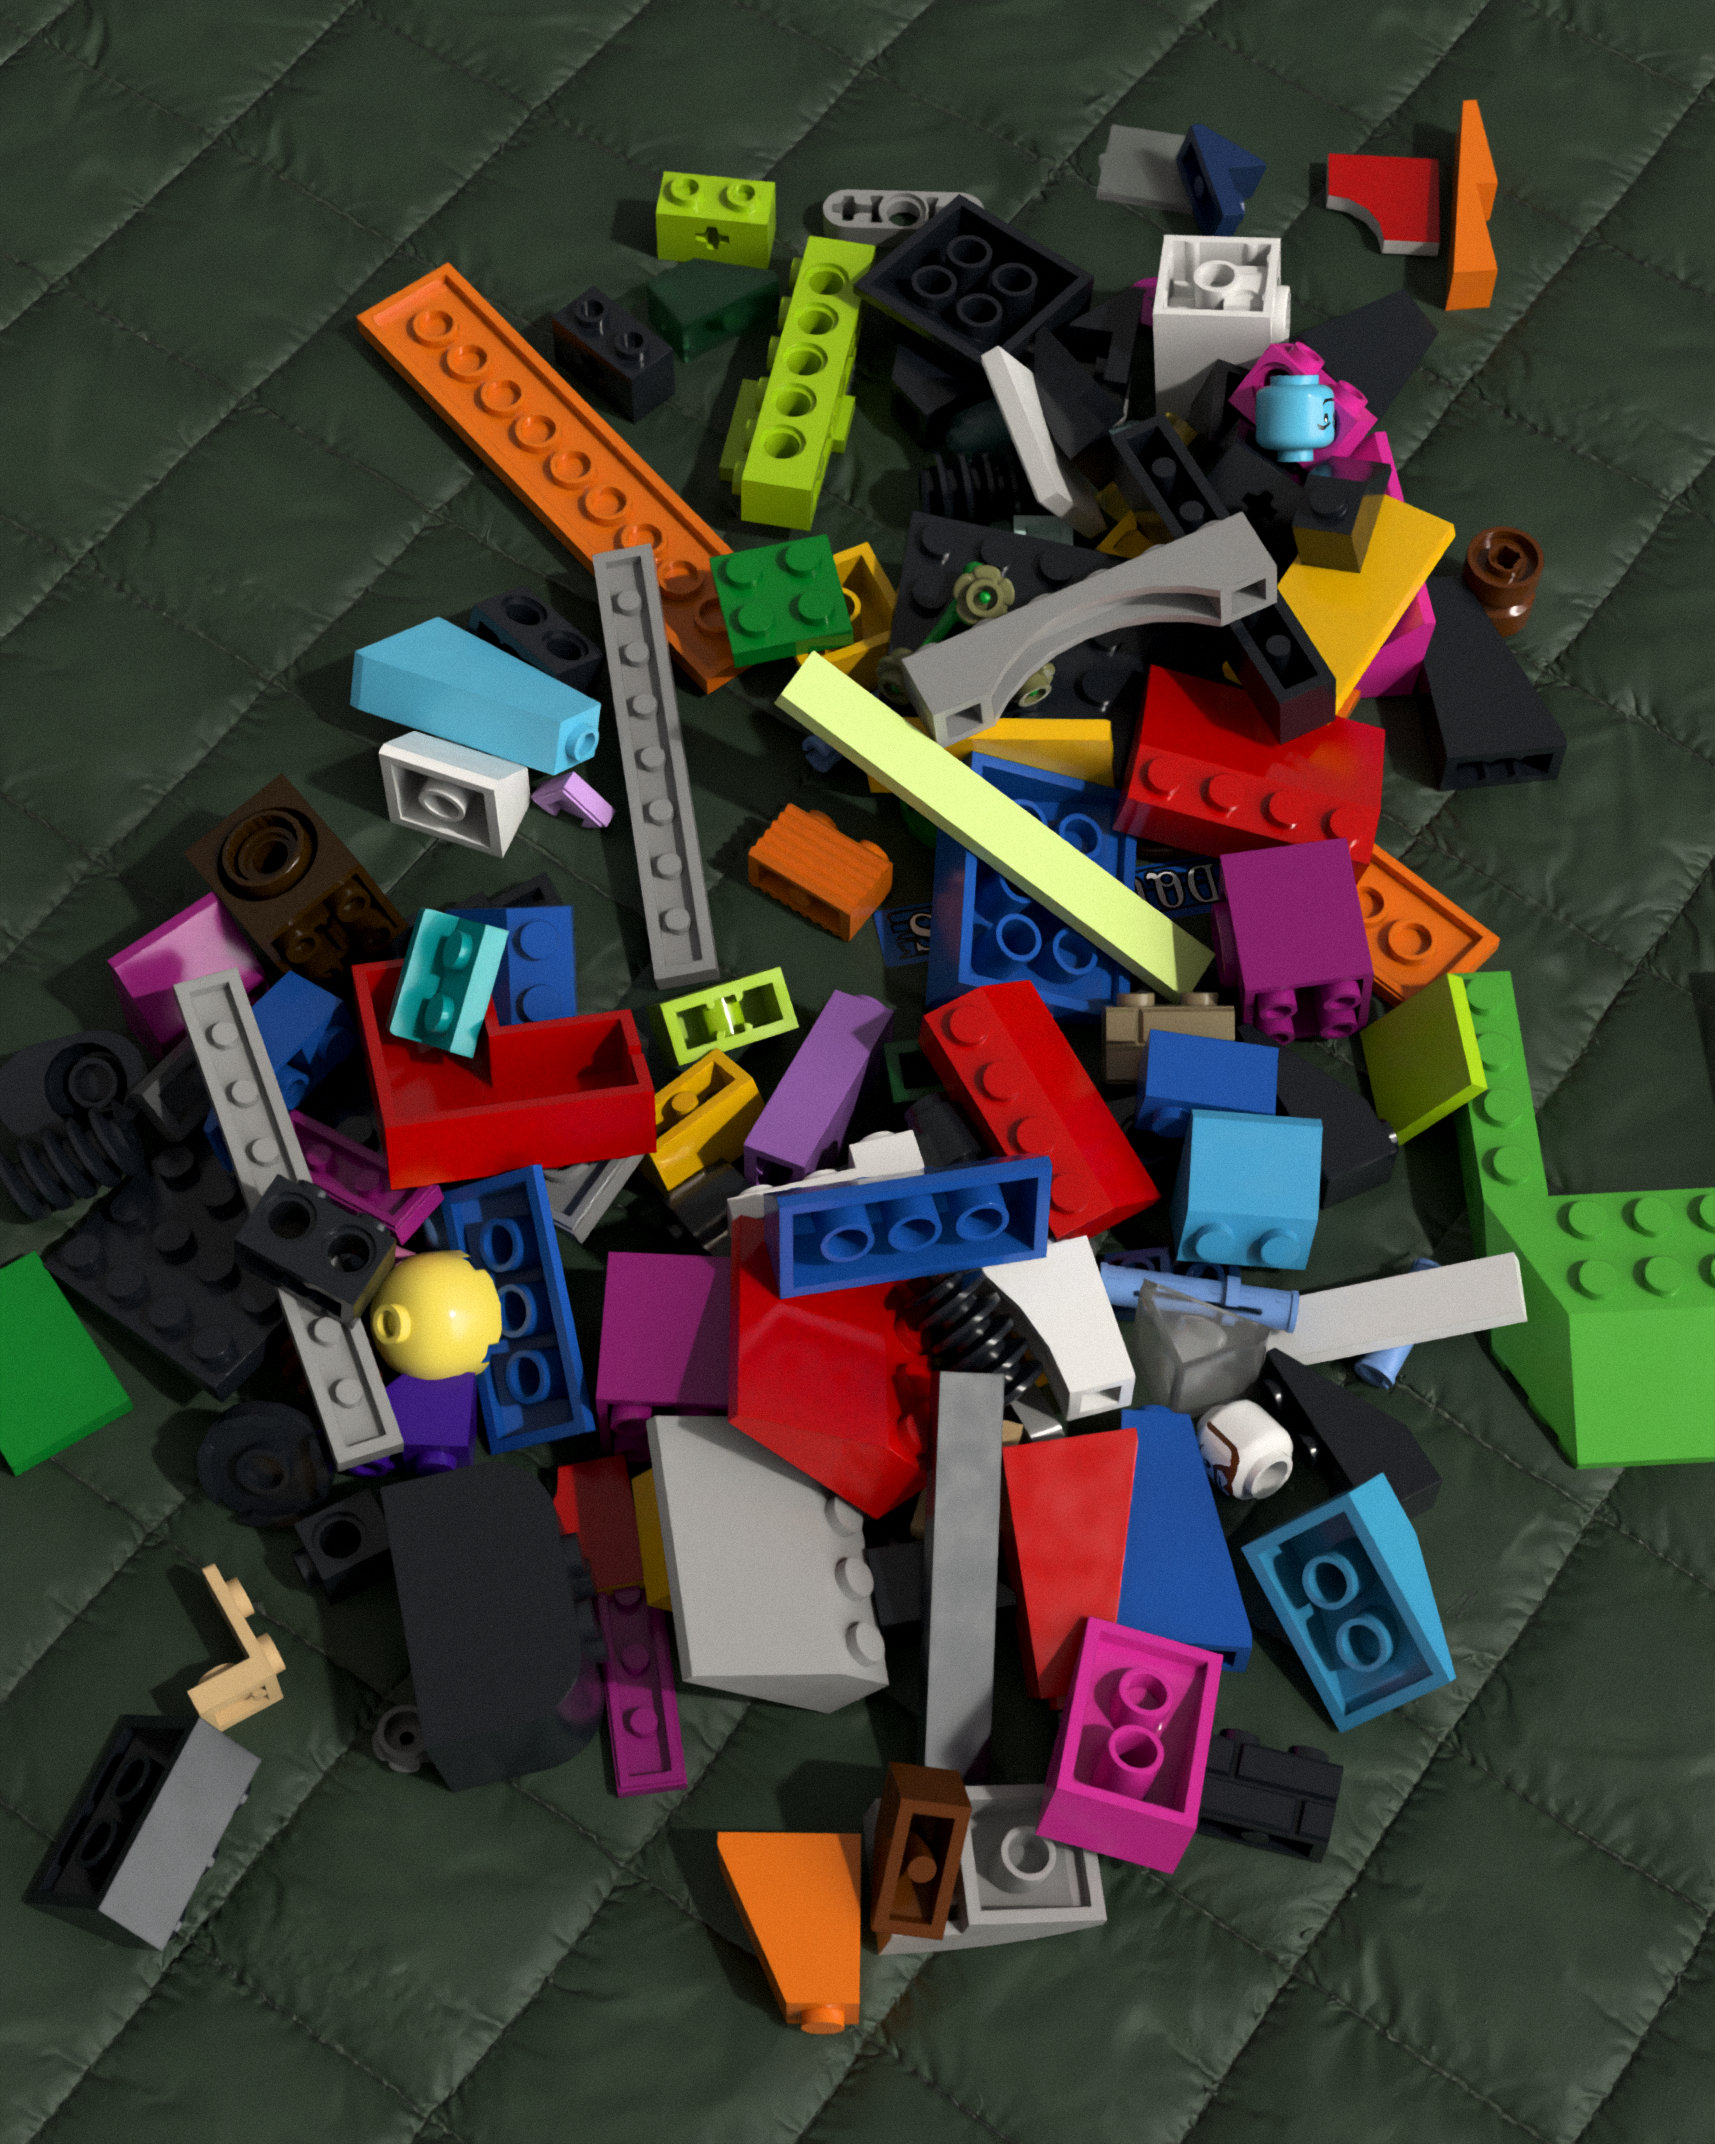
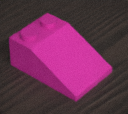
M1089 1616L1084 1627L1046 1775L1035 1834L1173 1874L1197 1827L1223 1655Z

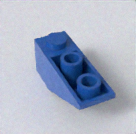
M291 970L251 1007L288 1114L301 1105L307 1095L338 1064L346 1060L351 1051L360 1043L359 1034L344 1000ZM211 1106L203 1131L222 1168L230 1173L233 1170V1166Z

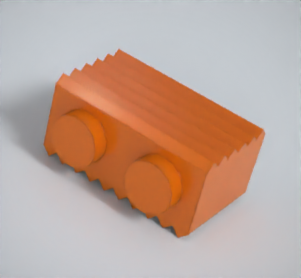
M792 803L787 804L785 811L780 812L778 819L772 822L771 827L765 830L763 837L758 838L756 845L751 846L748 853V878L753 887H759L763 893H769L773 899H779L783 905H789L793 911H799L803 917H809L813 923H819L823 929H829L834 936L839 935L844 942H849L892 891L893 863L889 861L886 853L877 844L869 840H861L858 843L839 832L834 821L823 812L810 810L807 813Z

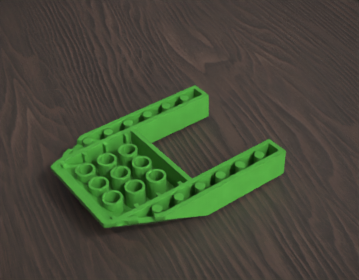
M1510 971L1453 973V975L1463 977L1488 1087L1487 1090L1452 1112L1475 1260L1510 1252L1515 1253L1520 1264L1527 1314L1526 1322L1486 1329L1490 1353L1503 1371L1509 1369L1529 1396L1527 1404L1541 1423L1553 1429L1557 1436V1445L1575 1469L1715 1462V1187L1548 1196Z

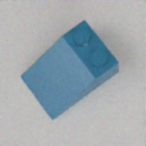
M1383 1472L1277 1525L1241 1547L1340 1733L1456 1679L1417 1534Z

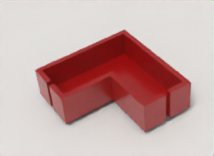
M405 958L351 965L357 1028L391 1190L427 1187L432 1184L474 1178H491L536 1164H542V1169L559 1168L571 1164L606 1159H623L634 1155L657 1152L655 1090L644 1053H641V1043L631 1009L500 1026L491 993L473 1058L386 1032V1021Z

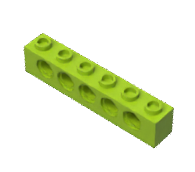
M809 235L803 258H793L789 277V291H792L793 295L792 297L783 296L778 316V330L782 331L781 337H771L767 355V370L771 371L770 378L761 376L757 387L755 410L760 412L759 418L749 417L744 437V452L749 454L747 461L737 460L733 474L732 494L741 496L742 521L805 531L811 530L844 396L847 392L870 304L853 293V285L875 267V245Z

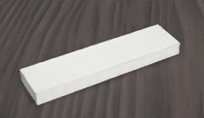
M1510 1252L1299 1296L1298 1315L1293 1333L1258 1327L1262 1365L1264 1364L1266 1352L1273 1348L1279 1349L1304 1365H1310L1526 1322L1527 1314L1520 1264L1515 1253Z

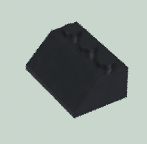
M125 1714L25 1903L38 1911L125 1948L163 1952L167 1942L182 1927L186 1916L185 1907L200 1878L210 1870L216 1861L219 1852L218 1843L233 1814L246 1802L251 1791V1779L261 1759L201 1717Z

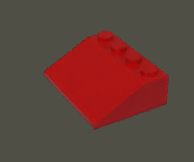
M1151 664L1147 674L1112 830L1220 859V855L1346 837L1357 885L1370 865L1381 811L1386 729L1336 716L1335 721L1331 722L1329 726L1324 725L1280 745L1245 690Z
M744 1215L734 1219L731 1223L728 1423L876 1520L925 1489L927 1485L931 1371H933L931 1329L920 1331L917 1325L930 1309L926 1304L906 1308L904 1305L912 1297L929 1287L930 1280L926 1277L780 1299L764 1240V1220Z

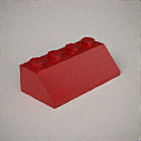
M1030 980L980 986L923 1016L917 1042L951 1099L961 1102L992 1152V1157H1005L1025 1153L1048 1155L1050 1157L1052 1179L1048 1238L1053 1237L1055 1242L1063 1239L1068 1240L1087 1235L1089 1240L1161 1201L1162 1196Z

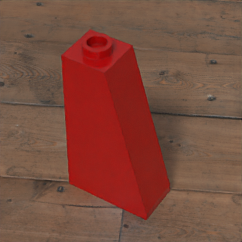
M1136 1427L1002 1447L999 1520L1010 1589L1015 1591L1018 1604L1015 1622L1027 1698H1048L1049 1710L1064 1709L1088 1617L1092 1616L1117 1624L1138 1448Z

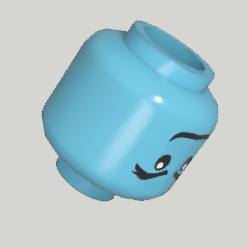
M1319 375L1270 376V386H1264L1259 389L1255 397V436L1258 445L1264 449L1277 450V462L1313 461V449L1327 447L1334 440L1333 390L1326 385L1319 384Z

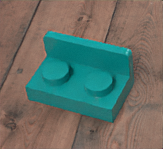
M421 908L417 914L386 1021V1032L473 1058L509 931L429 908Z

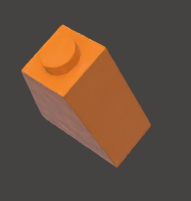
M718 1832L719 1870L786 2023H799L803 2031L814 2034L838 2033L844 2030L845 2024H859L861 1834Z

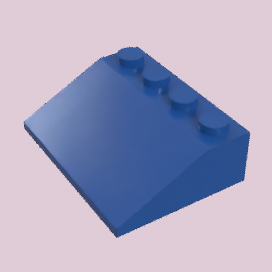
M974 751L961 761L1130 890L1135 891L1137 836L1112 830L1121 790ZM937 826L925 1007L937 1009L980 986L1030 980L1049 1012L1053 1014L1057 1024L1101 1026V1005H1116V993L1130 992L1131 972Z

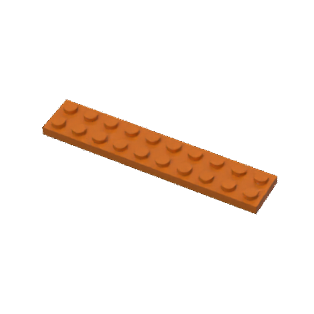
M449 262L356 316L358 332L594 578L593 554L651 543L655 556L670 657L707 695L753 666L734 667L710 571V557L735 552Z

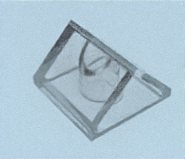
M1144 1279L1139 1292L1130 1349L1156 1404L1171 1409L1173 1413L1190 1414L1192 1419L1205 1414L1216 1405H1226L1232 1401L1245 1400L1254 1396L1272 1328Z

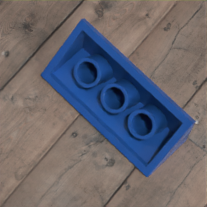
M542 1164L530 1165L443 1192L442 1194L445 1199L441 1202L450 1250L463 1251L470 1256L463 1259L467 1260L475 1270L485 1269L494 1282L501 1303L502 1332L499 1343L489 1345L487 1355L481 1363H490L482 1373L476 1376L491 1455L594 1434L596 1428Z

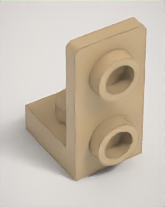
M212 1563L201 1569L214 1602L246 1660L237 1665L225 1663L211 1669L201 1677L198 1686L188 1690L187 1693L196 1716L201 1717L222 1732L284 1698L276 1674L286 1670V1667L269 1634L266 1632L256 1638L245 1618L254 1614L255 1611L238 1578L234 1577L224 1582L216 1565Z

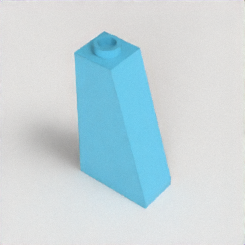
M439 616L355 651L350 705L358 710L553 776L594 757L599 741L598 724L601 703Z

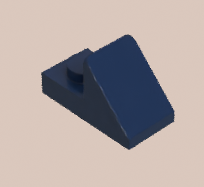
M1192 124L1175 161L1202 236L1233 237L1238 225L1244 218V200L1253 196L1267 168L1266 163L1203 124Z

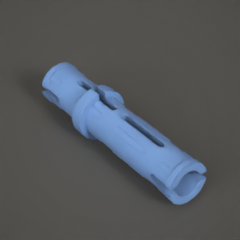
M1107 1262L1100 1263L1099 1272L1111 1305L1219 1321V1327L1233 1330L1235 1323L1284 1330L1286 1333L1294 1332L1299 1308V1291H1285L1241 1284L1240 1277L1229 1275L1226 1276L1224 1282L1177 1275L1169 1272L1110 1265Z

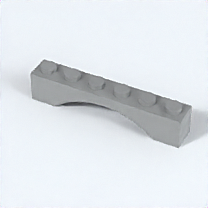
M1243 512L1223 520L1210 521L1202 525L1196 532L1166 545L1152 546L1134 559L1110 569L1097 570L1088 575L1083 581L1053 594L1039 595L1021 608L998 618L984 619L976 623L970 630L945 641L922 646L914 654L901 659L906 695L931 739L942 748L948 747L995 726L1008 702L1030 676L1055 656L1086 639L1119 628L1154 622H1192L1222 627L1277 603V565Z

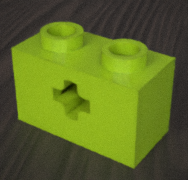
M664 171L655 213L658 259L768 271L776 230L775 182Z
M781 967L757 971L646 1007L664 1067L681 1066L700 1060L716 1048L725 1052L799 1028Z

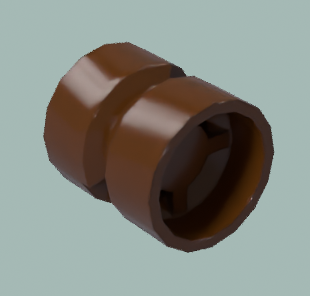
M1496 526L1485 529L1472 538L1466 552L1462 576L1503 638L1521 630L1530 617L1536 596L1535 590L1539 585L1544 567V553L1538 542L1527 532L1514 527Z

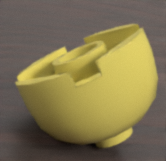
M461 1250L422 1252L410 1256L392 1267L372 1298L370 1305V1331L377 1352L388 1367L401 1375L405 1374L424 1380H440L462 1375L466 1372H475V1376H477L486 1369L490 1362H481L487 1355L489 1345L499 1343L502 1332L501 1303L494 1282L485 1269L475 1270L467 1260L463 1259L470 1257L468 1254Z

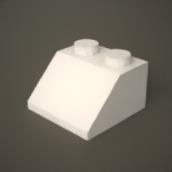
M417 731L383 743L378 754L390 822L503 859L531 803L528 767L463 747L459 743L438 736L432 737Z

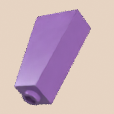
M835 989L743 1145L744 1178L752 1187L757 1185L778 1187L802 1181L813 1172L834 1168L877 1078L883 1043L893 1042L894 1010L885 1008L882 1003L870 996H852Z

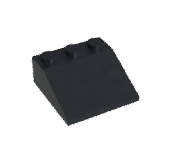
M959 194L853 285V293L987 377L981 363V355L996 346H1000L1024 366L1034 363L1035 333L1043 326L1065 346L1069 323L1089 312L1095 276Z

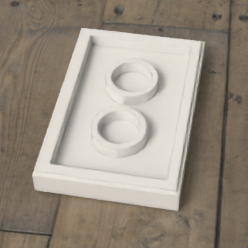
M996 346L981 355V363L1037 503L1085 537L1087 536L1091 539L1105 531L1107 526L1087 478L1064 453L1054 439L1046 422L1036 388L1035 374L1000 346Z

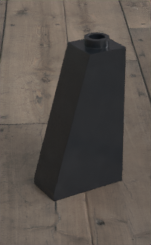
M1403 288L1303 332L1291 343L1301 342L1310 347L1323 359L1325 364L1321 369L1336 383L1339 380L1348 382L1367 398L1368 403L1365 405V408L1378 419L1370 429L1371 431L1384 416L1439 332ZM1283 371L1280 376L1289 374L1286 371ZM1334 416V429L1336 431L1337 423Z
M1429 575L1425 582L1436 625L1413 690L1438 791L1556 780L1567 749V741L1561 728L1463 576L1438 577Z

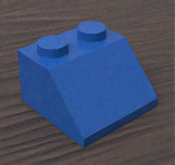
M573 904L446 910V914L509 931L492 989V997L500 1026L578 1016Z

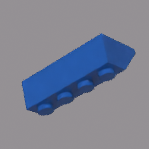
M1034 1153L991 1157L979 1161L940 1167H926L907 1172L860 1177L854 1180L809 1187H795L783 1191L764 1193V1240L780 1299L1046 1258L1052 1179L1050 1157Z

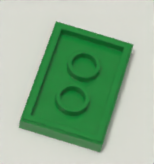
M35 1250L0 1269V1453L15 1477L134 1409L131 1399L49 1271L43 1267L44 1263Z

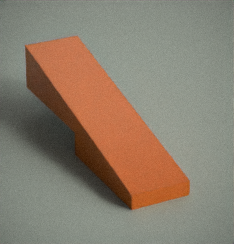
M1477 99L1463 101L1455 137L1445 311L1489 307L1498 271L1486 221H1490L1498 180Z

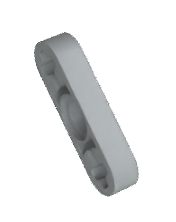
M844 189L836 191L826 198L823 204V231L829 239L875 245L876 247L897 248L929 220V216L936 215L959 194L983 209L984 206L975 196L961 192ZM904 212L914 215L918 221L910 226H898L893 224L889 218L894 214ZM843 215H853V220H842ZM872 215H879L878 223L872 222Z

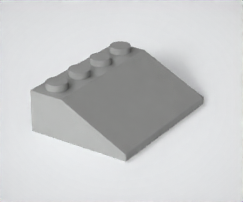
M654 1416L646 1420L682 1681L827 1714L888 1686L889 1681L884 1657L885 1645L878 1622L873 1592L874 1580L868 1565L861 1509L728 1423V1416Z

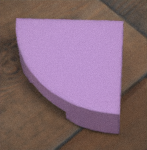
M574 771L541 781L531 796L536 804L554 816L562 809L567 813L583 818L584 821L581 826L585 828L607 827L616 813V810Z

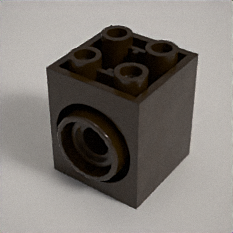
M283 773L278 775L183 852L284 975L291 970L328 992L335 990L352 973L351 965L366 962L375 953L385 949L397 935L409 926L361 863Z

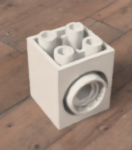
M1164 235L1153 308L1156 415L1164 412L1169 419L1189 420L1191 404L1218 359L1251 370L1270 344L1289 343L1291 293L1288 285H1281V238Z

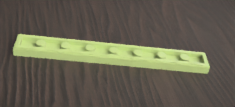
M814 650L774 702L791 717L1171 1003L1180 1004V992L1193 991L1214 958V952Z

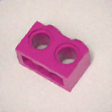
M1296 342L1295 344H1270L1228 401L1255 425L1256 393L1264 386H1270V376H1280L1283 371H1286L1289 375H1319V384L1330 387L1334 393V416L1337 423L1333 442L1327 447L1313 449V461L1297 463L1310 473L1332 455L1348 458L1378 420L1365 408V405L1368 403L1367 398L1346 381L1339 380L1336 383L1321 369L1325 364L1323 359L1301 342Z

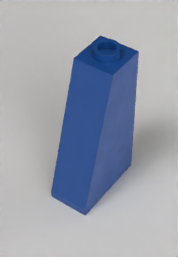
M1143 1405L1134 1410L1122 1409L1118 1430L1136 1427L1138 1448L1117 1624L1222 1654L1221 1671L1245 1673L1252 1650V1632L1190 1414L1173 1413L1171 1409L1161 1405Z

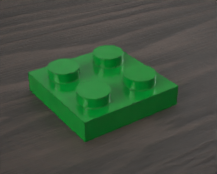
M827 534L709 558L710 571L735 668L807 654L813 650L817 652L854 644L853 628Z

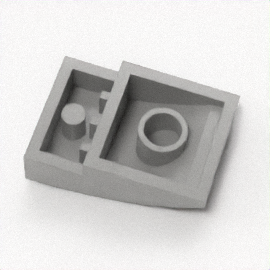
M1045 1784L965 1786L972 1811L943 1940L876 1932L878 1955L924 1953L991 1946L1042 1938L1103 1925L1107 1921L1097 1852L1035 1834ZM875 1798L863 1816L871 1895L875 1826L881 1798Z

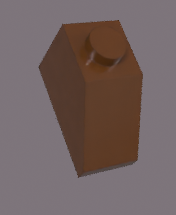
M889 1762L875 1826L870 1917L872 1931L943 1940L972 1806L959 1771Z

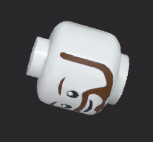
M1238 1400L1226 1405H1216L1201 1417L1196 1428V1438L1206 1474L1227 1496L1237 1500L1262 1499L1274 1494L1283 1486L1292 1471L1293 1442L1288 1432L1262 1407L1249 1400Z

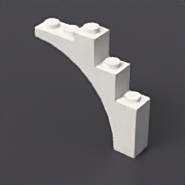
M913 1129L896 1134L889 1131L876 1132L866 1136L859 1143L850 1144L848 1170L839 1172L833 1169L819 1170L809 1174L802 1181L778 1187L757 1185L744 1190L739 1196L728 1198L727 1212L730 1237L731 1223L740 1215L764 1220V1193L925 1168ZM1087 1235L1068 1240L1063 1239L1055 1242L1053 1237L1048 1238L1046 1258L982 1267L986 1278L977 1288L975 1294L997 1291L1001 1300L991 1313L994 1316L1001 1314L1012 1315L1015 1324L1010 1331L1017 1337H1026L1030 1345L1027 1349L1033 1360L1040 1359L1044 1366L1043 1373L1066 1421L1131 1405L1136 1376ZM953 1272L938 1274V1276L944 1278Z

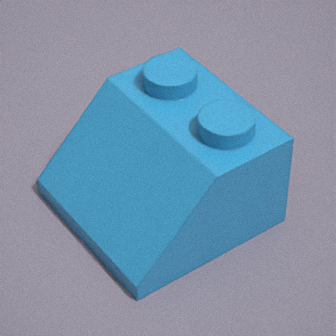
M1191 1109L1169 1207L1176 1261L1305 1270L1318 1223L1323 1134L1321 1119Z

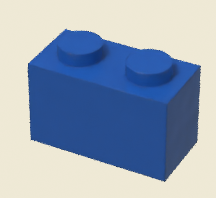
M1150 1029L1138 1064L1134 1129L1153 1131L1165 1138L1186 1136L1191 1109L1275 1115L1279 1048Z

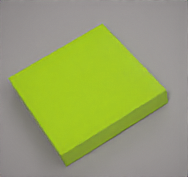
M1445 973L1360 1032L1378 1119L1384 1118L1389 1122L1396 1134L1399 1146L1488 1089L1463 977Z

